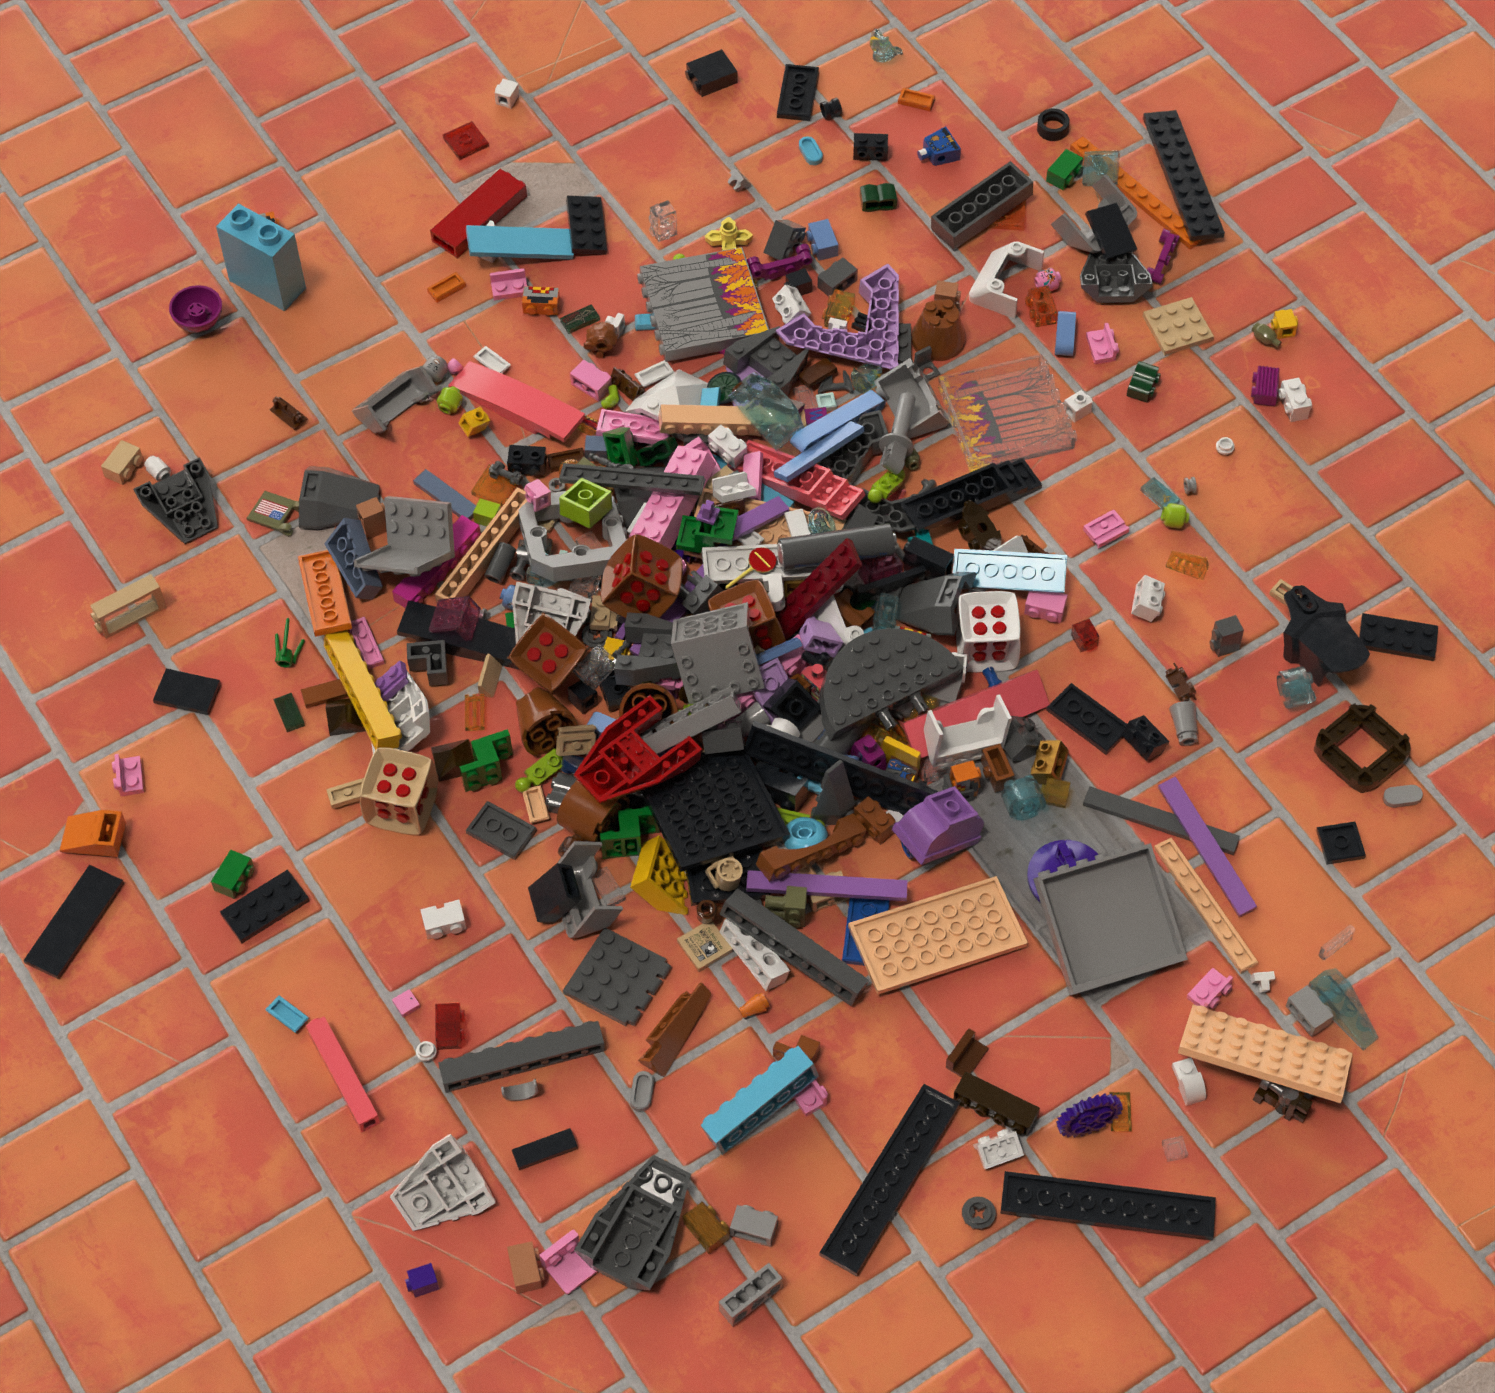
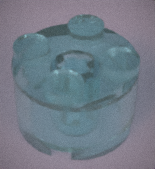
M1300 666L1278 672L1280 675L1277 676V687L1280 696L1283 695L1286 701H1283V704L1287 709L1316 701L1315 693L1311 687L1313 683L1312 674L1310 672L1307 673L1304 667Z
M1027 775L1015 781L1009 780L1005 782V788L1001 793V797L1011 818L1016 817V820H1027L1038 815L1036 811L1040 808L1042 810L1045 808V797L1034 776Z

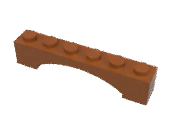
M852 813L838 819L833 834L822 842L800 849H779L777 846H774L760 853L756 865L769 882L775 879L779 880L791 872H798L807 865L812 866L821 859H828L835 853H842L849 847L860 845L864 840L867 830Z

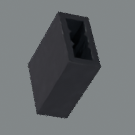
M722 49L686 63V78L693 83L694 90L698 91L701 97L738 83L737 70Z
M913 536L910 542L905 544L903 549L905 555L902 561L904 563V571L924 565L927 570L924 580L952 574L954 554Z
M556 863L528 887L537 922L554 924L582 900L573 867L570 865Z

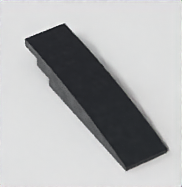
M1021 458L1012 463L1009 460L998 465L991 463L900 502L899 505L917 531L920 532L962 519L964 502L972 500L983 509L989 510L1040 490L1042 483L1024 458Z
M408 600L397 630L398 636L416 639V642L445 640L447 654L482 662L485 661L486 655L490 654L502 666L519 669L510 659H507V656L510 655L516 645L515 628Z

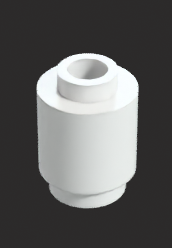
M150 456L145 461L146 471L158 482L170 477L171 469L159 457Z

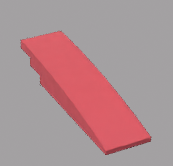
M471 361L466 364L448 385L450 388L451 386L458 388L461 391L460 394L535 435L539 432L548 438L553 436L562 442H565L585 419V413L525 383Z
M751 440L746 442L747 454L758 451L763 453L762 483L799 503L845 520L866 495L863 489L849 485L847 479L833 475L831 469L817 464L789 482L774 477V471L795 458V456ZM744 461L735 469L730 464H727V466L734 471L743 472Z
M1038 669L934 708L932 712L936 720L941 721L943 727L977 720V716L983 708L994 706L996 695L999 694L1010 716L1024 717L1047 707L1049 701ZM927 713L902 723L909 746L921 753L920 758L928 756L923 730Z

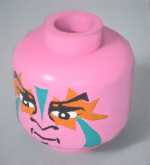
M1053 268L1037 272L1034 278L1037 290H1041L1042 293L1058 289L1059 282L1062 281L1060 273L1058 271L1055 272Z

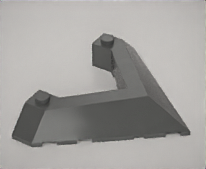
M881 410L863 414L857 424L864 426V432L822 459L818 465L831 469L833 475L847 479L849 485H852L871 457L883 453L879 447V441L882 436L888 434ZM863 489L866 495L857 506L859 504L878 517L874 524L889 523L892 530L898 533L916 530L899 505L900 502L909 499V497L894 501L884 498L879 503H872L868 499L869 491Z

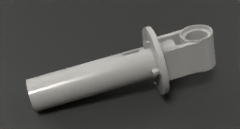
M902 393L900 395L891 433L882 436L879 441V447L883 452L880 465L895 475L903 469L905 457L910 456L914 449L912 441L907 437L916 400L915 396L910 393Z

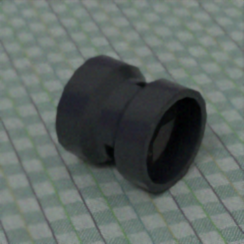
M833 98L830 102L824 101L820 103V110L825 119L830 118L831 115L842 114V107L838 98Z

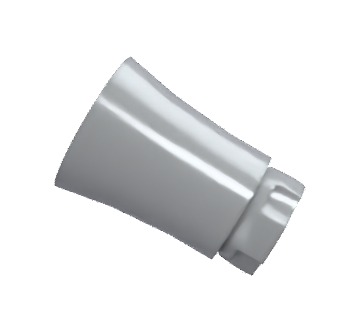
M1183 701L1170 706L1169 711L1173 718L1179 744L1185 746L1194 745V743L1198 742L1196 704L1190 701Z
M755 702L745 712L733 719L742 722L744 738L749 735L754 721L765 725L771 724L767 714L758 702Z

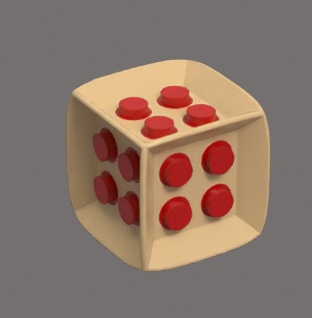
M377 748L368 765L360 792V808L364 820L377 828L409 835H420L428 822L437 793L438 776L434 762L426 756L392 748Z

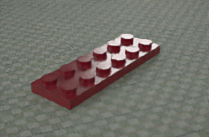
M846 538L788 595L785 599V607L780 611H775L776 618L782 627L786 640L862 567L851 539Z

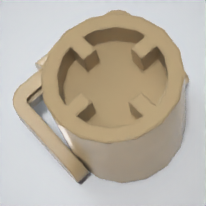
M733 856L714 861L705 870L714 888H720L724 891L735 890L739 886L743 874L741 863ZM713 869H716L715 878L710 872Z

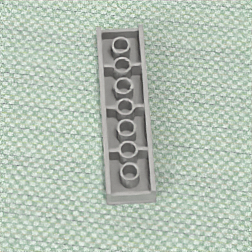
M729 686L658 721L639 736L658 754L680 743L688 736L692 737L741 713V702L738 700L732 687ZM726 693L731 694L730 696L724 699L722 697Z

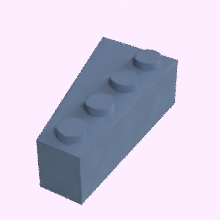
M343 518L324 544L355 598L373 600L382 588L377 570L363 571L362 568L354 567L355 559L371 552L361 520Z

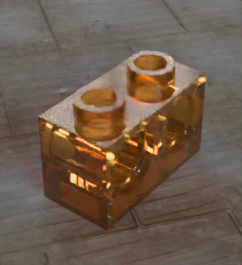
M1049 285L1028 289L1025 304L1026 307L1030 308V319L1034 321L1035 327L1056 324L1058 312Z

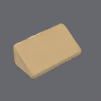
M490 654L486 655L478 682V690L480 696L492 698L496 691L502 665Z

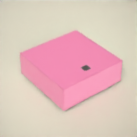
M410 989L392 999L393 1004L402 1017L420 1008V1004Z

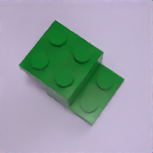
M715 507L720 509V513L714 525L698 521L693 516L683 515L676 549L702 553L703 547H715L716 542L732 545L739 510Z
M508 729L471 741L474 762L460 766L465 792L475 791L480 787L488 784L493 785L502 780L499 760L507 759L513 755Z
M648 806L641 809L626 808L618 811L620 831L600 833L603 859L639 856L641 851L640 835L660 833L659 827Z

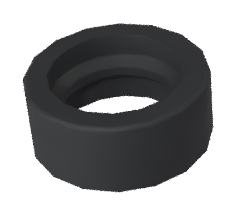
M1046 109L1038 116L1037 132L1043 139L1048 141L1061 140L1069 132L1070 119L1060 109ZM1053 120L1060 122L1063 126L1058 129H1050L1043 123Z

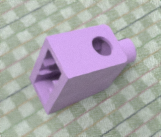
M814 616L805 621L799 632L803 648L807 651L819 654L827 652L831 657H835L843 644L842 639L830 623L817 620Z

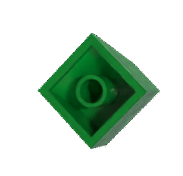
M619 427L602 433L608 460L615 464L620 463L621 465L631 464L635 466L638 463L637 451L634 448L633 434L630 428Z

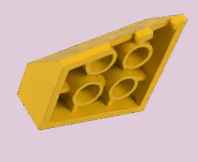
M658 835L642 844L630 888L658 911L682 915L688 914V907L685 906V899L687 898V891L684 890V880L687 879L685 871H680L665 839Z

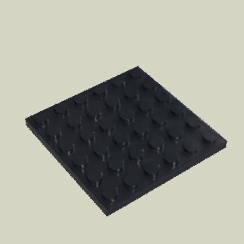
M743 750L712 754L701 753L700 761L685 772L657 785L640 790L681 872L790 838V833L749 755L742 753Z

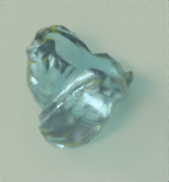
M874 29L871 32L870 46L873 51L874 61L887 62L898 54L903 55L902 49L893 46L889 41V37H884L879 29Z
M871 364L862 365L857 370L853 368L850 376L854 389L861 394L872 390V386L875 385L874 381L881 377L882 368Z

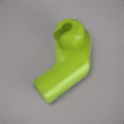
M616 385L608 387L609 395L601 401L604 409L612 408L618 403L619 396Z

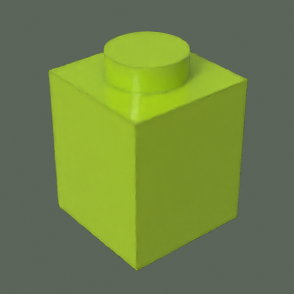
M480 498L473 511L474 522L487 527L501 509V505Z

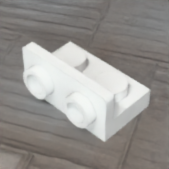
M746 472L712 479L713 497L722 503L756 495V488L748 483Z
M1007 1128L998 1131V1136L990 1138L988 1135L977 1139L978 1143L973 1144V1146L978 1151L984 1169L1024 1156L1016 1131H1009Z

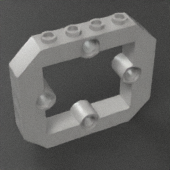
M566 491L551 493V505L537 512L534 511V506L528 501L518 510L519 525L531 571L553 582L603 575L610 557L627 540L626 527H622L624 526L623 517L619 515V505L615 503L613 496L612 509L601 518L603 538L609 544V547L590 549L587 545H577L573 547L570 553L546 556L544 550L548 547L547 530L542 526H538L537 521L560 518L565 523L574 522L560 515L559 497Z

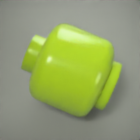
M454 386L443 388L436 400L439 410L446 414L457 412L463 401V396L460 394L461 391Z
M1169 503L1162 509L1161 521H1163L1166 527L1180 529L1184 523H1188L1189 513H1187L1184 505Z

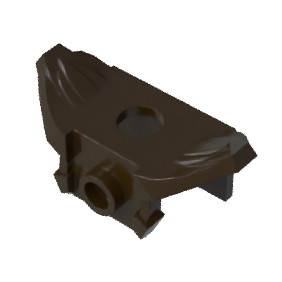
M972 500L964 502L962 509L963 517L957 525L958 530L966 538L971 550L984 549L993 551L1002 545L1000 530L997 531L993 522L988 517L989 512ZM978 524L981 526L984 532L978 531Z

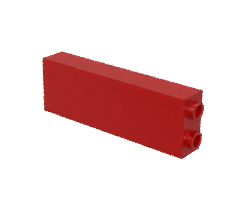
M500 168L430 230L432 242L454 257H460L469 249L466 226H487L490 220L496 225L527 197L525 183Z

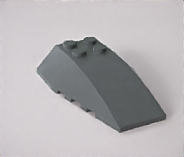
M653 1155L635 1173V1176L629 1182L627 1181L622 1186V1189L594 1215L574 1251L593 1270L630 1289L650 1291L670 1256L691 1173Z

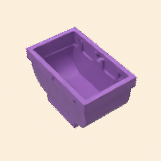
M954 786L926 796L923 802L911 808L899 822H896L892 830L916 860L923 865L978 844L981 839L980 833L984 821Z

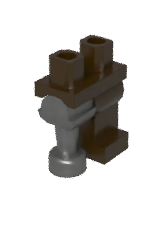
M1266 1080L1261 1081L1253 1098V1101L1258 1104L1263 1100L1275 1107L1276 1111L1281 1115H1285L1284 1118L1288 1121L1294 1117L1303 1122L1313 1104L1312 1101L1304 1097L1305 1092Z

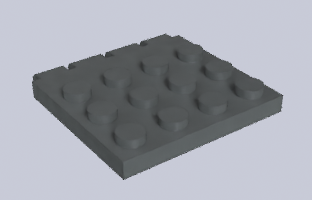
M604 928L563 989V994L624 1026L627 1024L635 1026L642 1015L639 1010L644 1011L652 999L651 995H655L663 982L661 979H665L672 967L667 963L666 958Z

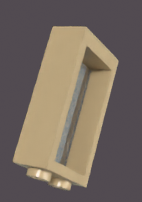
M152 574L91 604L92 613L90 615L95 623L94 626L99 634L103 633L107 639L166 608L160 586Z

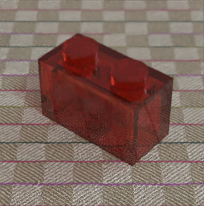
M460 1003L435 1004V1041L437 1050L462 1049V1041L466 1040L465 1028L462 1029V1022H465V1010H461Z

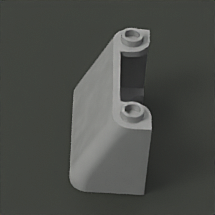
M911 358L874 381L877 386L875 389L876 393L880 397H884L894 416L899 397L902 393H910L915 396V405L907 434L909 439L944 428L950 424L926 376Z

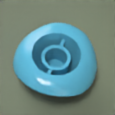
M799 817L786 825L790 838L783 840V843L787 849L805 848L825 840L828 832L821 822L809 817Z

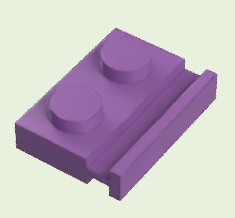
M398 661L374 683L376 688L380 689L383 701L387 702L409 683L406 679L408 676L404 662Z

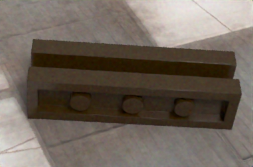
M966 1071L954 1091L953 1099L958 1101L960 1106L969 1107L978 1115L987 1116L993 1119L996 1124L1005 1125L1011 1128L1012 1131H1016L1019 1135L1024 1134L1028 1136L1033 1123L1036 1122L1039 1116V1107Z

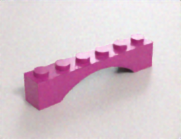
M461 515L453 524L455 557L443 562L441 566L431 568L430 571L422 572L420 576L404 578L392 591L394 601L406 608L408 600L422 603L423 599L433 592L435 586L444 580L449 570L457 565L459 559L465 556L469 548L476 542L481 535L480 526Z

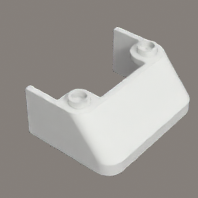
M1012 242L994 250L969 292L970 302L1015 319L1018 299L1003 293L1004 283L998 278L1009 260L1042 271L1045 251L1021 242Z
M858 571L849 580L855 579ZM844 584L835 593L840 592L843 589ZM834 595L812 615L817 620L832 625L843 641L839 651L850 641L864 634V631L859 626L846 628Z
M1000 694L996 695L993 707L983 708L979 712L977 720L943 727L941 721L936 720L932 710L927 712L923 730L929 760L933 768L938 769L981 759L982 749L1001 744L1004 749L1012 718Z

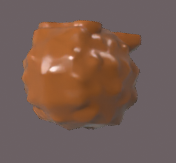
M600 322L587 329L584 348L589 351H597L595 356L603 358L604 352H609L616 345L618 334L614 325Z

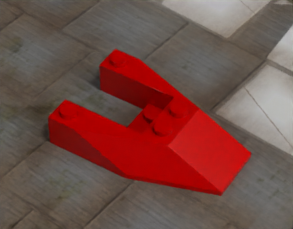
M650 695L604 729L574 773V777L599 804L657 785L685 772L700 761L702 748L690 736L661 757L639 736L661 720L663 708Z

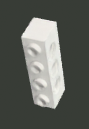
M725 919L720 929V934L765 991L785 983L790 970L780 957L732 922Z

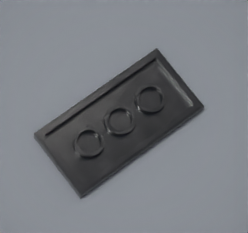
M785 65L777 118L810 121L819 67Z
M1072 683L1046 709V711L1106 755L1123 738L1121 733L1127 723Z

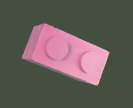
M585 360L570 372L571 384L598 402L609 392L608 387L612 385L611 376L607 372L599 370L594 364L588 363Z
M1029 591L1024 614L1032 618H1041L1049 622L1061 623L1066 607L1067 594Z

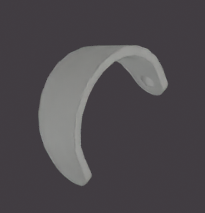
M534 1079L524 1084L501 1087L502 1095L509 1101L530 1099L538 1093L537 1081Z

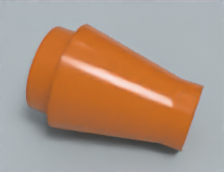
M756 993L738 1009L745 1019L767 1011L766 1008L770 1007L763 993Z

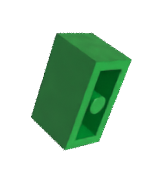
M1065 149L1047 170L1046 182L1061 190H1064L1068 185L1070 186L1074 178L1083 171V157Z
M230 849L211 880L214 891L235 899L238 893L240 894L243 891L247 878L251 877L254 872L252 859Z

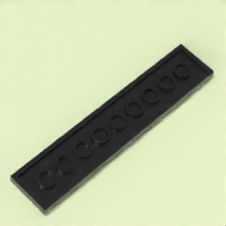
M1177 111L1144 113V123L1190 241L1224 238V229Z
M754 721L742 752L819 783H822L825 772L837 761L841 760L843 761L853 796L863 800L869 796L873 801H877L881 807L899 812L902 815H905L911 808L923 802L926 796L938 792L757 721Z
M923 1084L822 1247L819 1256L857 1276L960 1107L958 1101Z
M1005 1171L1000 1214L1213 1240L1216 1197Z

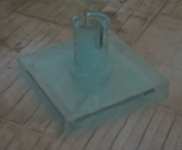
M1119 150L1085 152L1083 186H1092L1106 174L1115 185H1118Z

